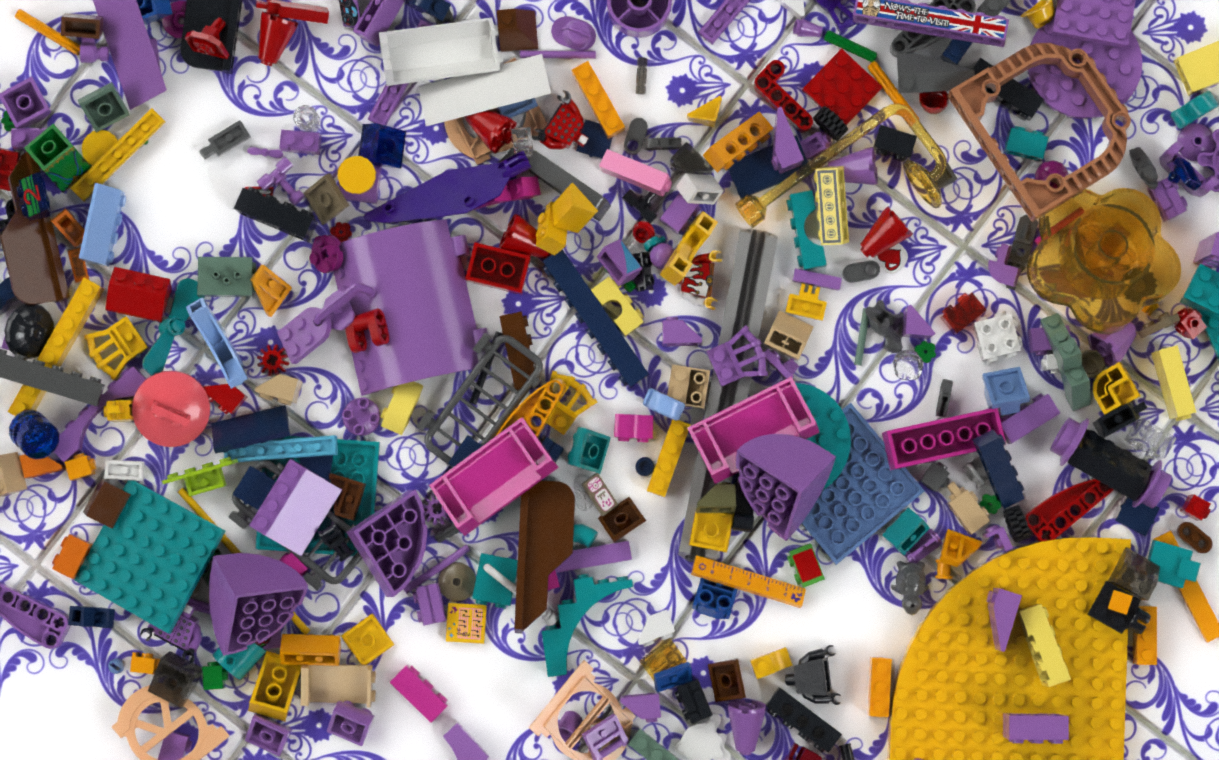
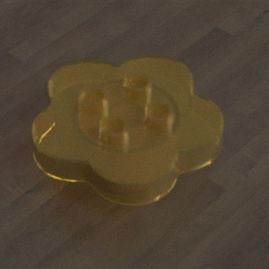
M1118 188L1099 195L1091 190L1084 189L1067 202L1039 218L1041 242L1028 259L1027 277L1033 290L1044 300L1069 307L1075 318L1085 328L1095 333L1113 334L1123 330L1139 314L1143 306L1154 305L1162 301L1176 287L1180 280L1181 263L1174 248L1161 236V216L1159 210L1146 194L1138 190Z

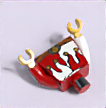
M713 250L710 253L694 257L691 262L693 263L691 268L678 283L681 284V293H683L684 298L694 306L707 307L711 310L716 309L711 306V303L713 301L718 302V300L712 298L711 295L714 262L722 261V259H716V255L721 253V251Z

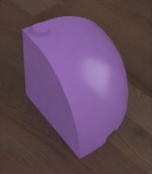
M787 434L763 435L749 440L737 450L736 469H739L740 473L738 480L747 501L758 516L762 515L768 522L767 526L779 537L787 541L804 521L819 498L830 476L836 456L819 445L801 437Z
M234 553L213 556L209 581V603L214 633L223 656L244 651L248 645L258 642V644L262 643L278 632L294 616L293 611L298 605L302 604L308 589L307 582L296 570L279 560L258 554Z

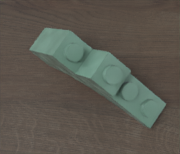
M1059 313L1040 319V323L1056 358L1065 397L1072 411L1091 405L1090 380L1082 366V353L1074 338H1071Z

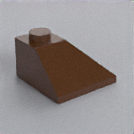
M523 9L497 10L501 52L538 49L535 11Z

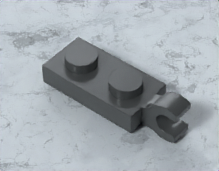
M241 120L209 138L210 145L199 152L204 160L215 152L219 157L251 138Z

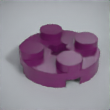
M333 235L316 236L309 256L310 263L314 264L316 269L322 273H332L338 270L343 262V251H340L338 246L341 245L340 241Z

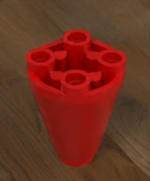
M491 110L464 116L475 133L494 154L504 144H510L514 138L512 133L517 122L510 117Z

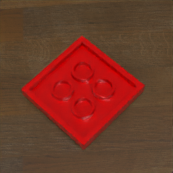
M841 48L806 84L802 91L820 108L826 106L838 115L844 124L848 125L883 87Z

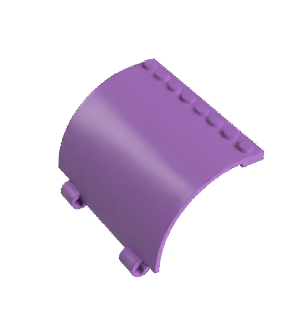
M447 219L385 229L341 242V245H338L340 251H343L342 265L338 270L334 271L338 291L343 292L354 283L374 287L376 294L373 297L369 298L364 293H358L349 302L355 315L377 308L381 309L384 313L389 332V342L385 345L376 346L372 342L369 329L365 330L366 350L358 353L352 352L361 396L413 381L473 370L478 363L477 353L472 349L484 333L488 334L487 328L477 329L465 280L461 257L470 254L466 235L451 238Z

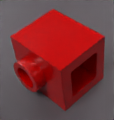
M1195 494L1188 495L1180 512L1196 521H1202L1203 518L1206 519L1211 511L1209 509L1211 503Z

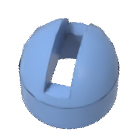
M119 658L112 659L108 664V669L113 674L121 673L125 667L124 662ZM114 663V664H115L116 666H118L120 669L117 670V669L114 668L111 664Z

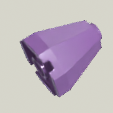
M1123 320L1100 328L1087 337L1090 349L1097 350L1104 358L1105 364L1111 367L1120 362L1137 335L1136 327L1132 322Z

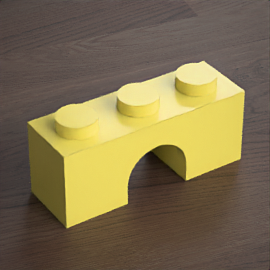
M607 277L591 289L602 307L609 302H616L621 306L622 313L614 320V323L622 334L627 337L644 324L642 320L644 316L638 308L634 310L631 306V303H633L627 293L623 295L619 290L621 286H618L613 279Z

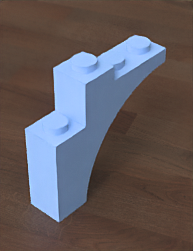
M202 297L186 306L189 316L214 355L230 388L241 385L248 379L242 360L204 298Z

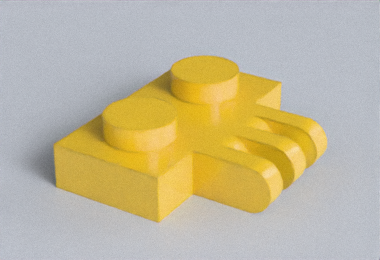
M801 283L799 295L789 294L785 313L823 321L827 302L818 300L820 287L816 286L814 294L811 293L813 285H809L808 291L805 292V284Z

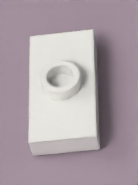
M105 460L104 479L144 481L145 462Z

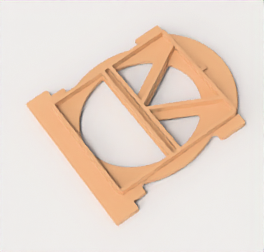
M513 58V59H511V60H509V61H507V62H505V63H509V62H513V61H517V60H516V58ZM539 105L526 111L525 122L521 130L514 136L510 144H504L497 153L515 147L528 135L531 138L532 136L539 135L535 129L543 130L547 125ZM496 108L491 109V111L498 113ZM463 117L444 122L450 141L461 153L473 158L477 165L490 159L489 154L493 152L487 148L479 136L474 139L465 129Z
M585 660L582 661L529 726V729L537 736H540L541 733L545 737L551 735L557 748L573 760H593L590 751L582 753L572 748L580 740L582 734L591 728V725H597L604 720L597 717L608 704H610L613 713L617 716L628 740L630 739L633 720L636 717L627 707L621 708L612 692L604 686L594 683L596 677L591 673L593 668ZM591 691L600 694L602 698L568 740L564 742L558 728V716L561 708L575 693ZM618 736L609 741L608 743H606V745L598 751H601L602 749L618 739ZM626 746L619 747L602 760H616L623 753Z
M174 679L169 683L148 685L134 692L125 701L119 712L117 722L112 725V729L120 738H127L130 748L140 760H158L146 752L193 716L198 725V740L194 749L187 756L179 760H201L230 736L222 726L217 729L213 724L207 725L200 709L192 701L180 695L183 690ZM160 702L164 728L138 720V717L145 708ZM169 702L177 703L187 709L184 714L171 722ZM140 728L156 735L140 746L136 738L135 729Z

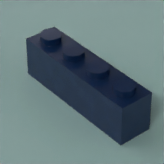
M992 429L973 439L972 441L993 492L997 496V500L1001 502L1002 507L1006 509L1024 500L1022 492L1025 490L1022 483L1017 481L1016 476H1018V472L1014 465L1011 466L1010 461L1012 457L1003 446L1006 444L1001 434L998 435Z

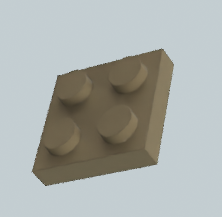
M331 173L324 175L304 192L305 197L322 225L329 223L350 206Z

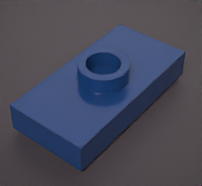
M689 662L653 674L657 693L693 680L692 668Z

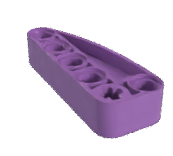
M0 582V616L20 633L48 649L60 647L71 625H68L69 616ZM8 592L13 594L11 602H8L5 598ZM26 600L31 605L28 611L23 609V602ZM42 609H45L48 612V616L46 619H42L40 617V611ZM58 619H64L62 621L65 622L64 626H58L60 624L57 623ZM50 635H54L56 637V643L54 645H51L48 642V638Z

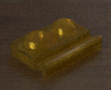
M670 638L639 660L653 680V674L687 661Z

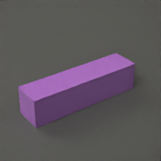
M795 268L792 281L839 291L842 278Z

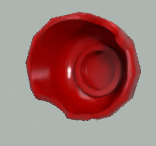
M946 91L920 93V106L929 114H939L949 104L948 94Z

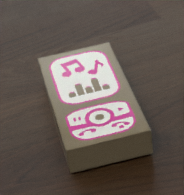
M595 473L581 484L601 516L606 515L618 505L598 473Z

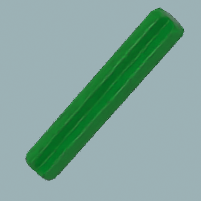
M830 30L824 36L825 41L867 61L874 62L877 58V52Z

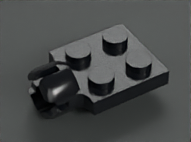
M1105 581L1087 615L1120 634L1125 629H1130L1137 634L1143 633L1146 626L1137 622V620L1147 624L1151 616L1140 609L1139 603L1141 600L1135 596L1132 597L1127 615L1107 609L1113 590L1128 595L1131 594Z

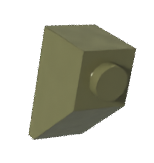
M722 482L715 485L697 503L696 513H734L736 509L735 484Z

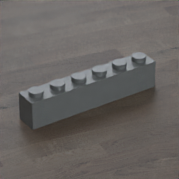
M0 349V378L93 406H99L105 384L101 383L102 379L90 376V379L82 378V373L71 371V374L63 372V367L53 365L52 368L44 366L45 362L36 359L33 362L26 361V356L15 353L13 357L6 355V350Z

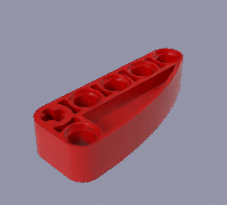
M1092 479L1072 485L1051 495L1025 513L1027 522L1030 515H1034L1037 518L1035 525H1030L1028 522L1030 533L1038 542L1055 540L1109 495L1113 489L1108 486L1106 491H1102L1099 486L1100 481ZM1087 493L1093 496V501L1090 504L1085 501ZM1073 505H1076L1079 510L1076 516H1073L1070 512V508ZM1058 517L1064 521V525L1061 528H1058L1055 524ZM1042 531H1043V532L1048 531V534H1047L1048 539H1046V538H1043V539H1042V537H1041V536H1043Z

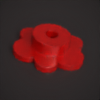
M337 222L330 229L331 235L335 236L340 242L347 241L348 237L352 236L349 223L342 224Z

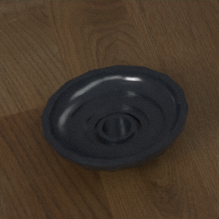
M23 304L12 312L7 320L4 332L5 342L14 355L16 353L26 356L27 360L37 358L55 329L54 321L49 311L42 305Z

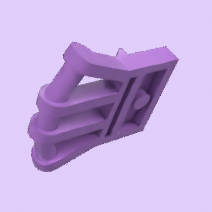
M747 325L730 341L706 351L721 387L743 377L768 376V371H766V352H763L760 346L762 344L760 339H757L748 330L749 327ZM742 335L750 342L738 349H732V345ZM751 348L754 349L755 356L738 362L737 354ZM758 360V371L742 372L741 367Z

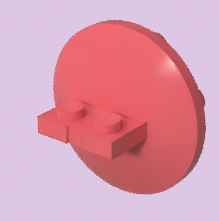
M162 371L148 377L139 386L133 398L132 415L137 429L146 439L160 446L177 447L190 443L203 432L210 416V402L203 386L194 377L180 371Z

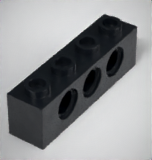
M780 687L776 689L766 703L769 714L775 718L780 716L784 719L782 723L789 729L794 727L800 731L797 735L805 741L810 739L815 742L813 747L821 753L824 750L829 753L842 736L839 731ZM785 704H789L792 707V712L788 715L782 713V707ZM800 716L807 717L808 722L805 726L801 727L797 724ZM815 728H822L823 735L820 738L813 736Z

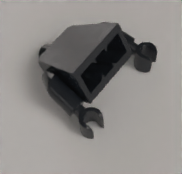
M833 645L826 646L824 650L821 648L808 652L799 659L798 665L794 666V674L785 675L786 685H795L796 692L802 694L803 698L814 704H829L831 702L839 705L841 703L834 702V697L841 695L836 692L832 693L828 657H832L836 653L829 654L828 648L834 647Z

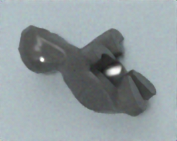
M878 300L874 307H867L865 309L870 326L876 333L885 338V349L888 352L899 353L902 351L903 346L901 338L896 334L895 330L900 325L904 314L902 312L897 315L885 310L884 302Z
M898 561L896 563L898 567L896 585L891 584V589L904 595L902 607L907 614L912 616L917 614L922 607V601L919 596L929 589V586L925 585V563L921 561L918 563Z

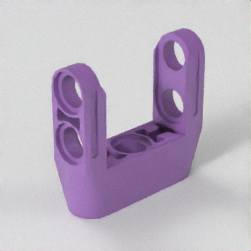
M1176 141L1159 157L1160 165L1190 195L1201 198L1209 193L1219 183V180L1214 175L1205 179L1178 153L1184 146L1179 141ZM1179 163L1180 166L1174 169L1173 167H1175L1176 164ZM1180 169L1187 171V177L1180 175Z

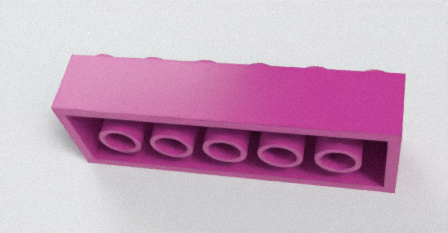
M998 408L883 432L882 437L890 471L977 452L972 440L992 429L998 435L1001 434L1005 440Z

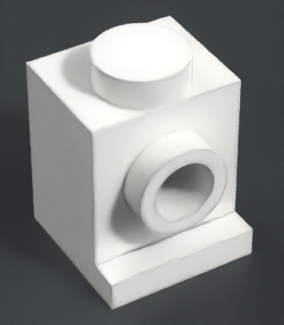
M1054 354L1043 356V359H1041L1042 371H1050L1051 374L1060 373Z

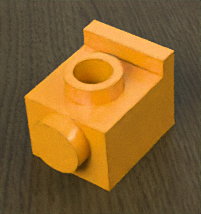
M132 652L130 672L156 674L157 670H160L161 659L153 658V654L142 653L139 656L140 652Z

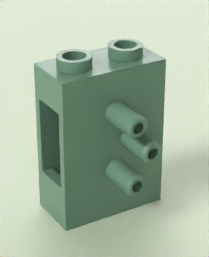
M198 257V297H252V293L256 292L250 279L252 274L256 272V262H252V257Z

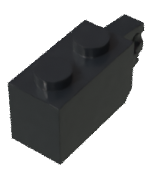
M1144 401L1136 406L1129 402L1095 420L1092 424L1099 436L1106 438L1137 421L1140 418L1139 413L1147 409Z

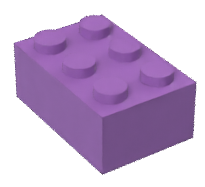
M1003 713V737L1009 739V742L1024 743V740H1028L1031 743H1043V740H1048L1051 743L1062 744L1063 740H1069V716L1064 714Z

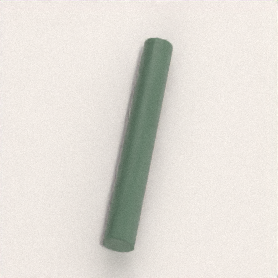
M863 308L855 355L854 365L862 366L869 318L865 313L866 308Z

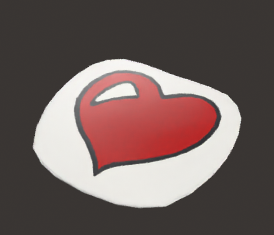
M899 243L877 255L875 260L888 274H895L905 266L908 254Z

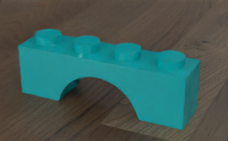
M813 190L790 194L789 200H786L788 211L792 213V218H790L791 229H795L796 233L793 241L795 249H799L800 255L797 256L798 266L806 271L826 267L824 247L811 242L806 236L804 229L806 218L816 210Z

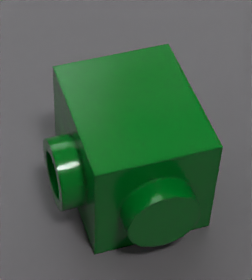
M217 661L207 662L208 666L202 667L203 690L226 688L225 681L228 680V671L219 665Z

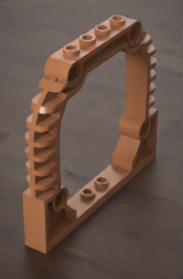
M1036 43L1027 46L993 67L986 68L954 87L947 95L1032 222L1112 173L1120 164L1125 154L1127 144L1126 130L1131 123L1128 109L1124 104L1120 103L1116 91L1109 87L1105 75L1098 71L1094 59L1089 57L1082 49L1071 51L1067 47L1052 43ZM1072 58H1077L1080 63H1075ZM1038 65H1058L1066 76L1078 78L1104 116L1102 129L1109 142L1105 151L1099 157L1065 177L1053 173L1045 181L1028 177L1020 181L1009 165L1008 157L1001 153L995 138H991L980 120L984 115L986 103H991L997 98L1003 84ZM985 88H991L994 93H987ZM1115 121H1121L1123 126H1118ZM1050 182L1056 183L1058 188H1052Z

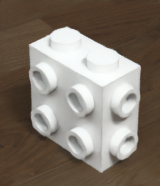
M999 312L994 314V318L990 319L987 316L976 318V322L972 324L981 361L987 360V363L998 361L1000 356L1005 355L1006 358L1017 356L1016 352L1021 351L1023 342L1021 336H1017L1016 328H1018L1016 318L1012 317V313Z

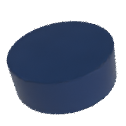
M648 457L638 459L635 465L636 472L641 476L651 475L654 471V462Z

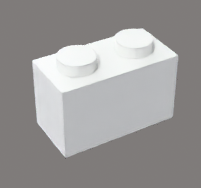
M685 173L676 187L686 202L693 204L714 205L724 191L713 175Z

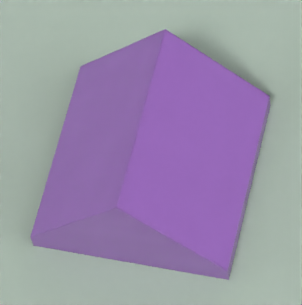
M911 304L903 310L901 337L929 339L936 334Z
M254 714L245 741L280 757L293 729L263 715Z

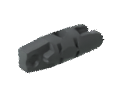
M1140 147L1129 150L1130 159L1140 178L1144 180L1148 188L1152 190L1157 189L1158 174L1149 157Z

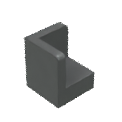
M948 163L928 175L938 192L957 180Z

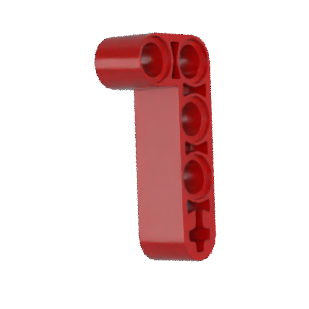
M773 60L755 78L754 89L776 111L779 107H782L787 121L797 131L806 133L813 125V118L777 84L784 74L785 66L780 60ZM778 66L781 69V73H772L771 67ZM763 79L767 81L768 86L761 88L757 82ZM779 93L782 99L775 101L771 95ZM793 106L795 113L788 114L785 111V107ZM800 113L799 118L797 117L796 120H794L797 114ZM806 119L808 121L807 126H801V120L804 121Z

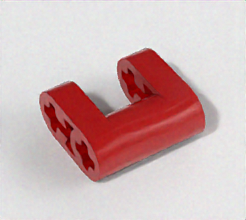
M377 308L355 315L353 322L345 328L348 345L353 353L366 350L367 342L364 331L368 329L372 342L376 346L385 345L389 342V332L384 313L381 309Z

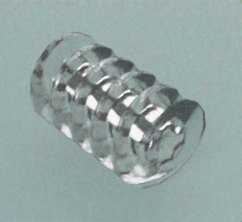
M302 105L295 109L293 119L301 131L316 133L320 129L321 119L313 107Z

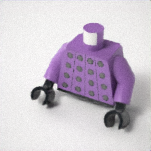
M187 602L171 634L149 624L148 628L141 630L140 637L143 633L147 632L149 637H147L146 641H149L152 637V632H155L154 636L184 651L182 654L183 661L187 655H191L190 663H193L195 660L194 653L197 652L202 641L201 627L198 625L199 619L192 616L196 606Z

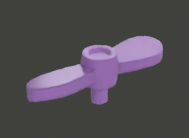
M257 147L247 149L250 155L271 156L274 158L283 157L281 150H268Z

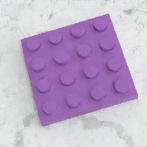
M1057 0L1051 34L1127 48L1136 0Z

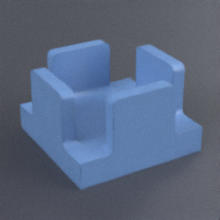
M1020 366L982 374L985 386L984 396L989 409L1000 408V414L1003 416L1020 412V404L1030 402V396Z

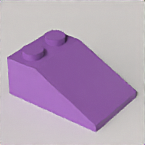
M779 107L775 114L771 163L774 170H778L779 174L801 166L804 159L782 107Z
M993 588V591H989L986 602H989L988 611L995 650L1005 652L1022 595L1000 588Z

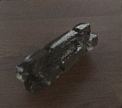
M645 57L637 59L638 68L635 93L638 95L646 93L645 84L648 59Z

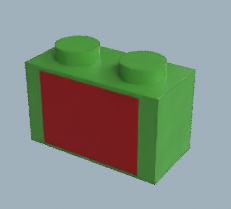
M811 543L788 551L789 556H787L790 567L794 566L796 574H794L797 585L801 584L802 588L825 580Z

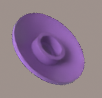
M1190 124L1184 127L1177 137V141L1184 146L1179 151L1180 154L1187 160L1197 161V156L1200 153H1212L1215 148L1212 131L1202 124ZM1195 138L1200 139L1201 143L1199 145L1195 143Z

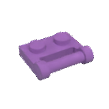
M615 714L610 715L582 734L593 760H602L619 747H624L629 743ZM618 736V739L616 741H614L601 751H598L600 747H602L603 745H605L606 743H608L609 741Z

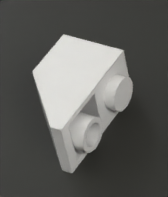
M667 609L648 617L638 639L639 645L643 644L646 647L654 644V639L661 637L662 640L673 636L672 633L675 632Z

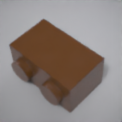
M64 13L61 17V36L100 39L103 35V16Z

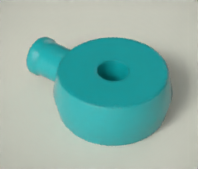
M654 236L643 244L644 249L647 252H651L656 244L663 243L666 239L664 236L660 238Z

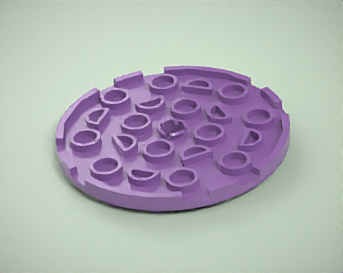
M1054 16L1049 23L1038 29L1030 45L1052 43L1067 47L1071 51L1082 49L1089 57L1094 59L1096 68L1105 75L1107 84L1116 91L1121 104H1125L1133 95L1142 73V54L1139 43L1132 31L1130 32L1128 47L1121 48L1052 35ZM1072 58L1075 63L1079 64L1077 58ZM1041 64L1028 70V77L1033 90L1044 98L1043 103L1053 111H1058L1067 115L1066 117L1074 119L1104 117L1078 78L1066 76L1058 65Z

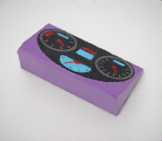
M339 0L343 26L355 28L361 17L359 1Z

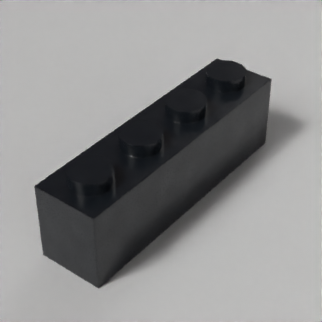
M980 58L973 70H975L976 75L988 67H993V65ZM1012 79L1001 86V90L995 100L999 101L1000 106L1008 111L1011 109L1017 113L1016 116L1019 119L1030 121L1041 106L1044 98ZM985 88L987 93H994L991 88Z

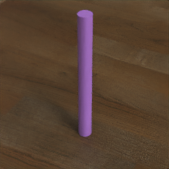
M520 51V58L542 54L543 58L596 59V51Z
M464 545L408 583L404 588L406 594L471 551L468 545Z

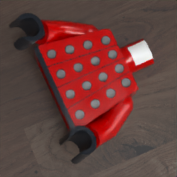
M563 90L565 93L564 98L559 95L557 96V99L564 102V104H560L543 130L535 129L539 134L538 137L532 136L533 140L540 141V143L552 150L569 149L573 142L584 147L589 139L580 132L584 126L583 117L577 105L571 99L570 92Z

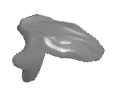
M979 457L975 458L972 462L966 463L961 468L967 470L966 475L970 481L976 483V489L982 487L988 479Z

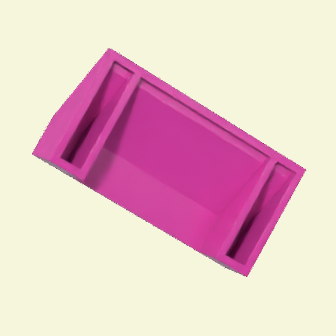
M792 377L687 428L715 484L739 472V469H736L737 450L749 440L769 434H787L807 439L819 433L817 423Z
M521 417L431 483L429 487L456 528L466 536L559 467L524 418Z

